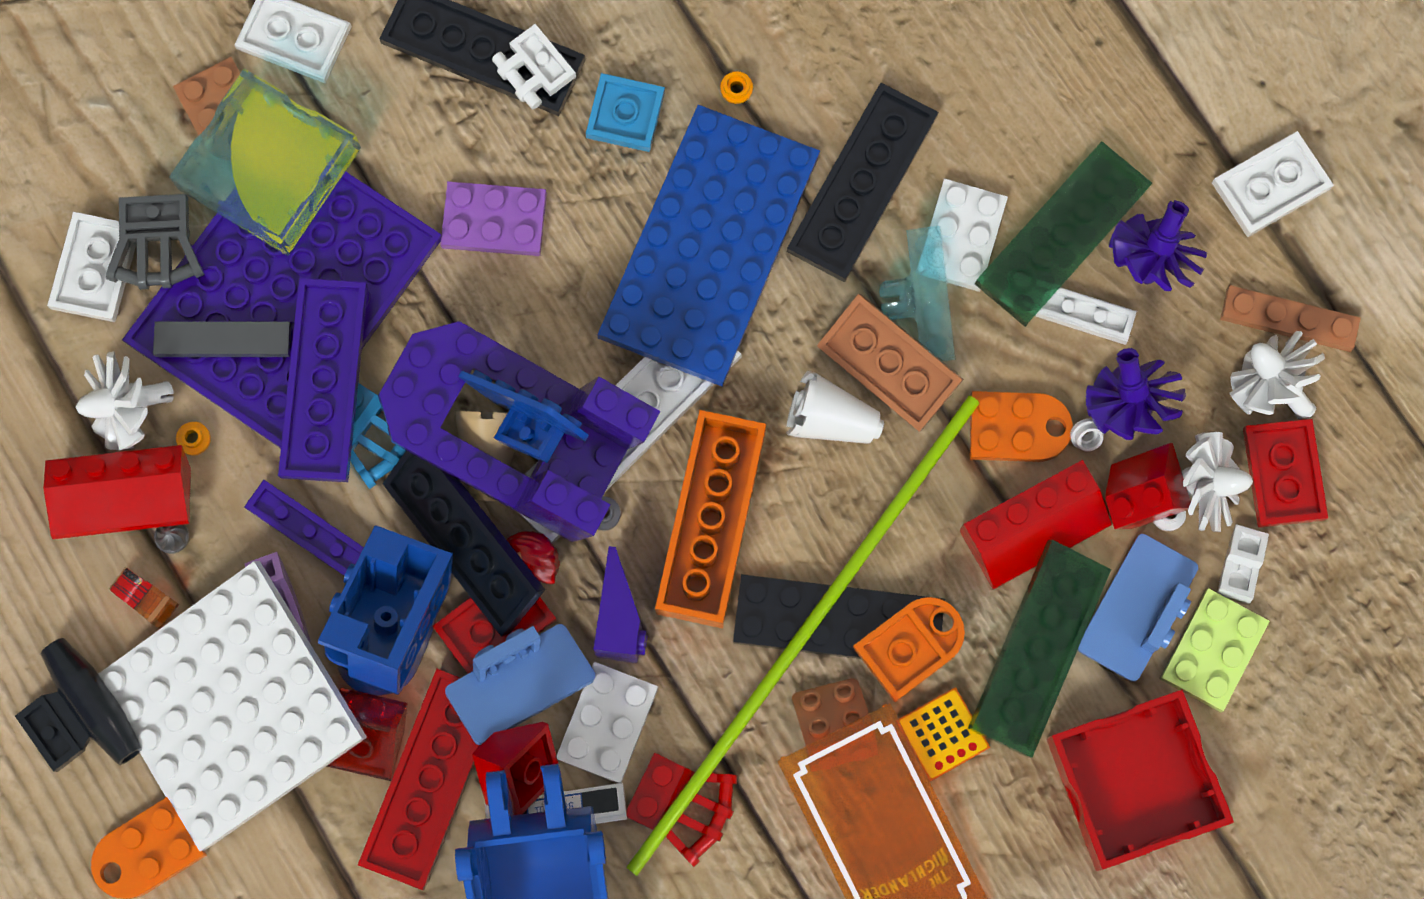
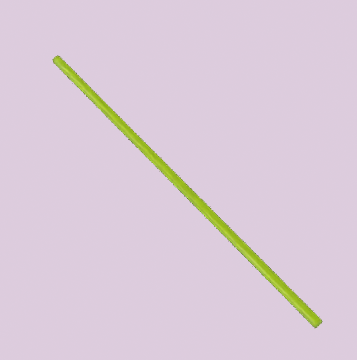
M970 395L966 398L626 868L633 874L638 876L980 404L977 399Z

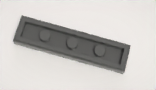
M155 322L153 355L155 357H290V322Z

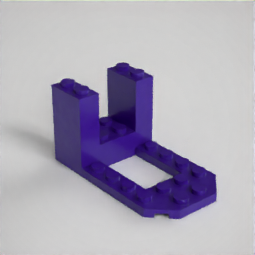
M460 321L412 334L378 394L392 443L571 542L595 535L611 505L601 498L628 449L645 442L661 412L601 377H597L579 389ZM472 370H477L490 377L495 383L499 379L516 389V393L520 389H524L535 395L540 403L544 398L556 403L562 408L560 414L563 415L565 413L579 420L582 423L580 429L589 436L586 442L564 433L548 463L539 460L531 476L528 477L440 427L465 384L458 377L460 372L465 371L470 374Z

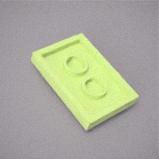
M1209 588L1206 589L1160 680L1178 690L1182 689L1189 696L1219 712H1223L1270 621Z

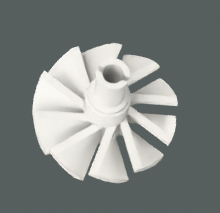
M1296 331L1288 339L1281 353L1278 352L1277 335L1270 337L1267 344H1254L1252 349L1245 355L1242 371L1232 372L1230 377L1233 390L1230 392V395L1236 404L1249 415L1252 411L1271 415L1274 414L1275 404H1288L1297 419L1305 420L1310 418L1315 413L1316 406L1303 392V386L1318 381L1321 376L1320 374L1298 375L1325 359L1324 353L1310 359H1305L1310 350L1317 345L1314 339L1294 352L1293 349L1303 334L1301 331Z
M114 351L107 353L106 366L99 355H94L93 360L99 381L89 370H85L84 376L94 391L81 397L76 405V409L79 414L85 417L96 418L91 427L94 433L105 438V447L107 449L126 450L134 448L133 445L140 442L145 436L139 427L148 414V408L146 407L172 402L174 397L166 395L174 394L173 388L168 381L143 386L141 378H137L134 383H129L130 359L127 356L123 359L120 372Z
M1222 432L1200 433L1195 436L1197 443L1186 453V457L1193 465L1182 470L1184 478L1183 487L1187 488L1189 498H1192L1188 513L1193 515L1199 503V530L1204 531L1209 521L1213 532H1221V514L1227 526H1231L1233 523L1226 496L1235 505H1239L1240 498L1238 494L1248 490L1253 480L1250 474L1240 470L1231 459L1234 446L1230 441L1223 438Z

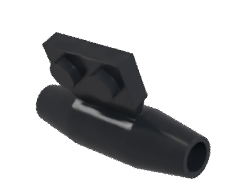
M64 638L57 639L46 646L40 654L58 692L41 695L15 715V717L53 772H59L86 751L85 749L91 738L118 765L125 764L142 751L136 734L121 705L109 691L94 667Z

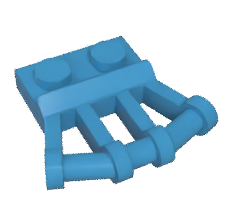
M358 383L351 463L367 487L371 489L377 485L375 481L393 470L406 450L395 444L389 452L364 436L371 425H374L387 435H389L387 422L378 417L381 411H383L378 395ZM360 444L383 459V461L367 471L354 452V449Z

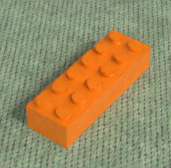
M699 410L655 606L657 615L723 629L765 438V423Z

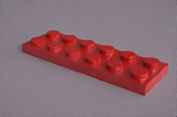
M437 668L358 862V866L423 891L474 766L472 753L480 746L473 741L445 695V688L460 679V677Z

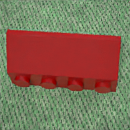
M182 445L45 460L43 489L52 539L189 524L191 467Z
M1081 460L964 523L960 533L994 590L1103 531L1112 524L1100 488L1084 461Z

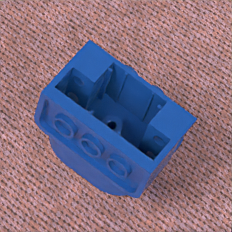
M377 525L374 526L356 564L351 563L345 573L343 582L346 585L342 593L336 592L329 607L331 615L318 639V644L324 646L326 657L329 661L337 664L341 677L351 688L372 696H382L391 693L399 695L403 687L411 681L424 656L434 630L432 626L435 624V619L450 587L453 553Z

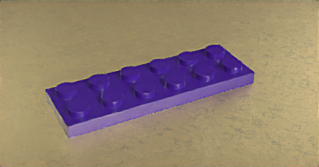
M299 278L278 470L280 478L348 483L368 284L366 282Z

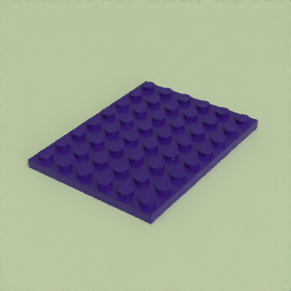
M342 170L289 250L286 251L266 236L252 220L243 205L236 187L192 246L204 271V275L198 278L194 275L174 284L173 288L161 287L122 341L281 449L291 351L290 357H155L153 355L155 322H290L292 350L299 278L366 282L368 284L362 343L363 349L441 242L442 235L348 172ZM186 255L176 268L189 263Z

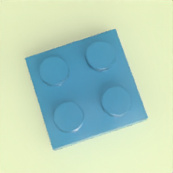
M601 73L586 130V138L650 152L665 94V87Z

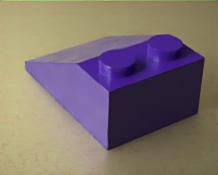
M609 546L593 650L597 658L638 663L639 655L645 656L648 635H646V630H642L640 618L616 547Z

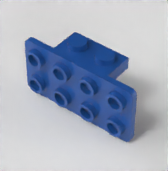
M477 370L473 374L461 371L458 376L490 401L509 410L494 436V439L501 444L548 463L564 433L586 442L589 436L580 429L582 423L579 420L565 413L561 415L562 408L548 399L544 398L540 403L538 402L539 399L530 392L520 389L516 393L515 388L499 379L494 384L490 377Z

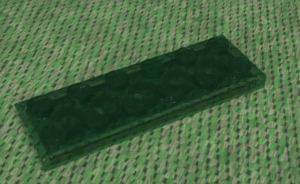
M1101 141L979 276L975 285L1026 327L1152 185V182Z
M1054 540L1047 541L968 729L1025 757H1033L1111 572L1110 568Z

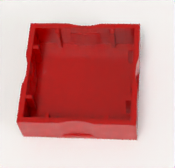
M1182 689L1136 705L1129 710L1107 718L1097 719L1057 733L1046 739L1096 871L1107 869L1168 845L1234 823L1216 774L1212 771L1205 758L1201 736Z

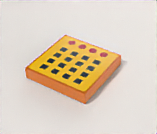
M956 687L895 721L929 782L991 748Z

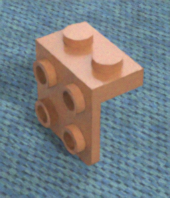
M851 678L796 692L792 695V702L803 735L807 758L873 725L857 679ZM875 730L808 763L811 772L831 769L836 765L852 761H862L871 756L878 755Z

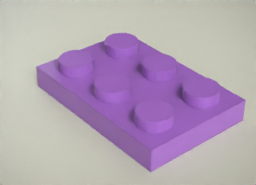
M447 181L440 244L442 249L541 256L547 197L546 189Z

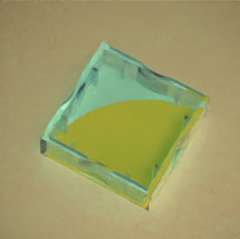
M243 69L218 105L210 124L195 138L169 178L181 192L288 256L360 151L361 146L354 133L317 111L304 108L295 103L280 89Z

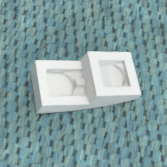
M1235 525L1226 553L1217 593L1240 602L1251 603L1254 598L1259 569L1264 561L1269 537L1268 533Z

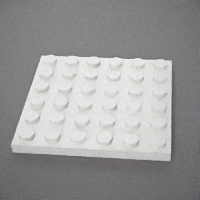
M253 561L99 673V676L121 705L142 748V751H140L141 756L165 797H168L199 851H206L367 738L260 561Z

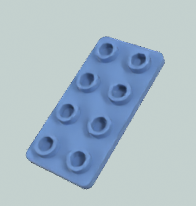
M1146 534L1137 536L1077 645L1078 651L1129 681L1134 682L1138 680L1152 654L1159 650L1160 647L1166 649L1175 633L1171 626L1176 617L1182 619L1187 612L1191 601L1186 598L1191 591L1189 586L1198 571L1197 563Z
M557 624L541 634H538L535 627L532 626L525 631L523 628L515 630L507 636L505 642L496 647L489 645L481 649L476 654V658L473 659V672L449 684L445 688V695L473 741L477 745H481L494 732L511 729L593 683L595 672L566 626Z

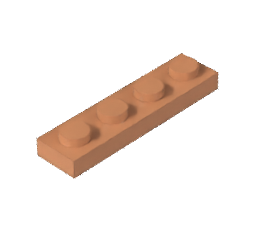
M1231 285L1227 288L1220 320L1287 337H1291L1296 331H1301L1303 334L1299 340L1309 342L1314 339L1319 345L1347 352L1354 350L1361 319L1360 317Z

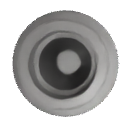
M185 525L158 527L154 534V540L160 550L165 553L174 554L186 547L189 541V532Z

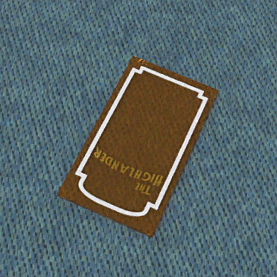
M891 703L884 704L881 708L777 760L845 899H988Z

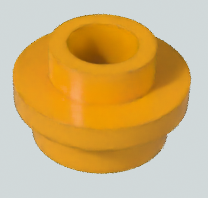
M734 71L728 73L722 79L720 91L726 101L733 104H741L751 97L753 83L747 74ZM733 85H740L743 90L739 93H734L731 91V87Z
M188 422L182 425L176 434L177 445H182L187 455L195 456L203 453L209 447L211 441L209 430L199 422ZM191 433L198 434V439L194 443L187 442V437Z

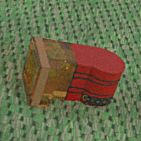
M127 567L123 569L109 588L112 593L160 629L179 606V603L150 582L143 580Z

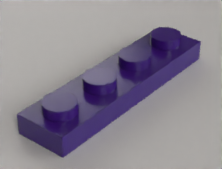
M266 480L261 482L244 506L246 510L343 576H345L351 563L356 564L364 548Z

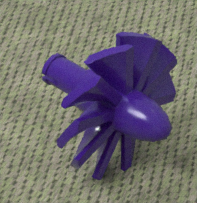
M1174 200V202L1170 201L1163 218L1147 222L1143 214H1137L1126 222L1120 220L1109 241V247L1113 248L1116 266H1127L1136 282L1148 285L1155 281L1164 291L1172 290L1165 270L1174 275L1181 284L1189 288L1194 286L1195 283L1186 277L1180 268L1202 275L1204 268L1196 265L1186 256L1194 255L1206 258L1207 253L1198 248L1179 244L1181 240L1192 239L1196 236L1192 232L1179 231L1185 217L1189 213L1187 205L1177 200Z
M1132 348L1123 349L1117 353L1116 357L1119 366L1113 372L1107 366L1104 367L1098 374L1094 385L1087 386L1086 406L1089 417L1091 416L1094 424L1102 433L1105 434L1111 430L1126 440H1133L1135 431L1148 434L1162 433L1163 429L1153 418L1152 410L1156 411L1163 421L1180 418L1183 410L1161 405L1158 401L1167 399L1183 401L1186 398L1185 388L1174 391H1165L1159 388L1166 383L1182 380L1181 374L1168 371L1161 378L1148 381V378L1165 362L1159 359L1140 366L1138 352Z

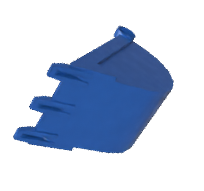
M559 764L540 766L544 783L545 812L513 815L505 770L486 772L490 818L470 821L467 847L455 849L457 878L459 882H464L466 899H609L604 870L606 855L603 832L597 831L592 806L567 809Z

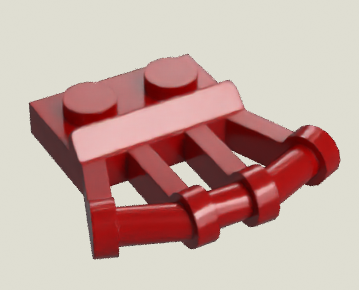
M654 753L626 810L627 818L654 830L695 772ZM711 773L705 783L720 784L718 803L699 794H696L692 802L714 812L708 826L684 814L677 820V822L703 834L691 847L688 848L672 830L666 836L693 867L700 862L698 858L716 841H721L723 836L721 830L726 820L731 819L734 813L732 811L733 784H737L738 775Z

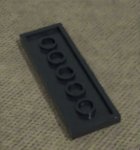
M451 0L397 1L379 38L381 44L520 100L515 94L516 89L508 79L503 80L498 74V67L492 61V58L498 52H502L507 59L515 55L509 43L525 32V30ZM550 41L576 72V78L552 96H549L543 87L538 89L536 94L542 100V103L537 108L560 116L586 59L584 54ZM525 65L518 69L519 74L525 81L533 77Z
M880 83L788 245L787 252L846 282L936 121L939 112Z
M406 450L382 484L431 546L453 553L452 574L500 636L510 634L546 589L459 479Z
M741 574L733 644L784 650L831 585ZM846 587L800 652L861 659L854 650L853 645L909 603L925 598V596ZM939 613L933 618V624L939 631H942L944 613Z

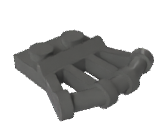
M186 194L119 197V241L106 272L107 280L112 282L120 280L138 286L140 290L149 289L150 286L162 285L163 288H173L174 284L194 275L196 278L204 275V271L189 240V198ZM172 240H179L189 263L172 270ZM160 241L161 272L148 271V242ZM132 242H137V272L122 267Z

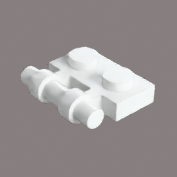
M536 24L509 43L515 55L507 59L502 52H498L492 58V61L498 67V74L503 80L508 79L516 89V96L521 102L526 101L532 110L542 103V100L536 94L538 89L543 87L549 96H552L576 78V72ZM523 65L533 75L527 81L518 72V69Z

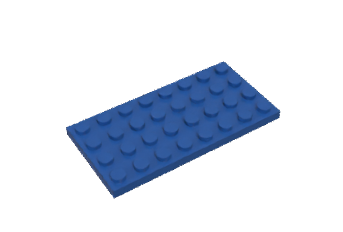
M697 105L597 334L598 339L723 387L819 158L820 150Z

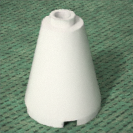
M807 371L800 382L806 385L804 390L796 391L793 397L786 425L791 429L787 431V435L798 438L870 444L873 438L878 439L880 437L884 420L880 419L879 411L815 372Z

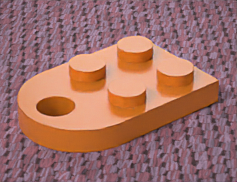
M971 392V396L977 399L980 404L970 416V460L1044 462L1057 457L1068 445L1071 439L1070 432L1073 428L1072 418L1065 405L1053 396L1040 393ZM1050 420L1061 422L1064 426L1063 435L1058 437L1051 436L1046 430V423Z
M933 597L920 598L909 603L853 645V648L893 701L897 702L957 655L964 641V624L958 611L948 602ZM939 613L948 614L953 622L952 628L946 632L937 630L933 624L935 615Z
M166 797L104 836L93 852L91 871L96 884L106 894L120 899H134L147 894L201 860L207 854L205 851L198 850L170 800ZM111 863H117L121 868V876L115 883L107 882L104 877V870Z

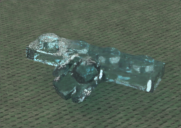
M941 226L906 230L911 272L906 278L882 282L879 290L880 297H899L900 301L881 304V310L892 320L915 319L919 342L941 361L956 360Z

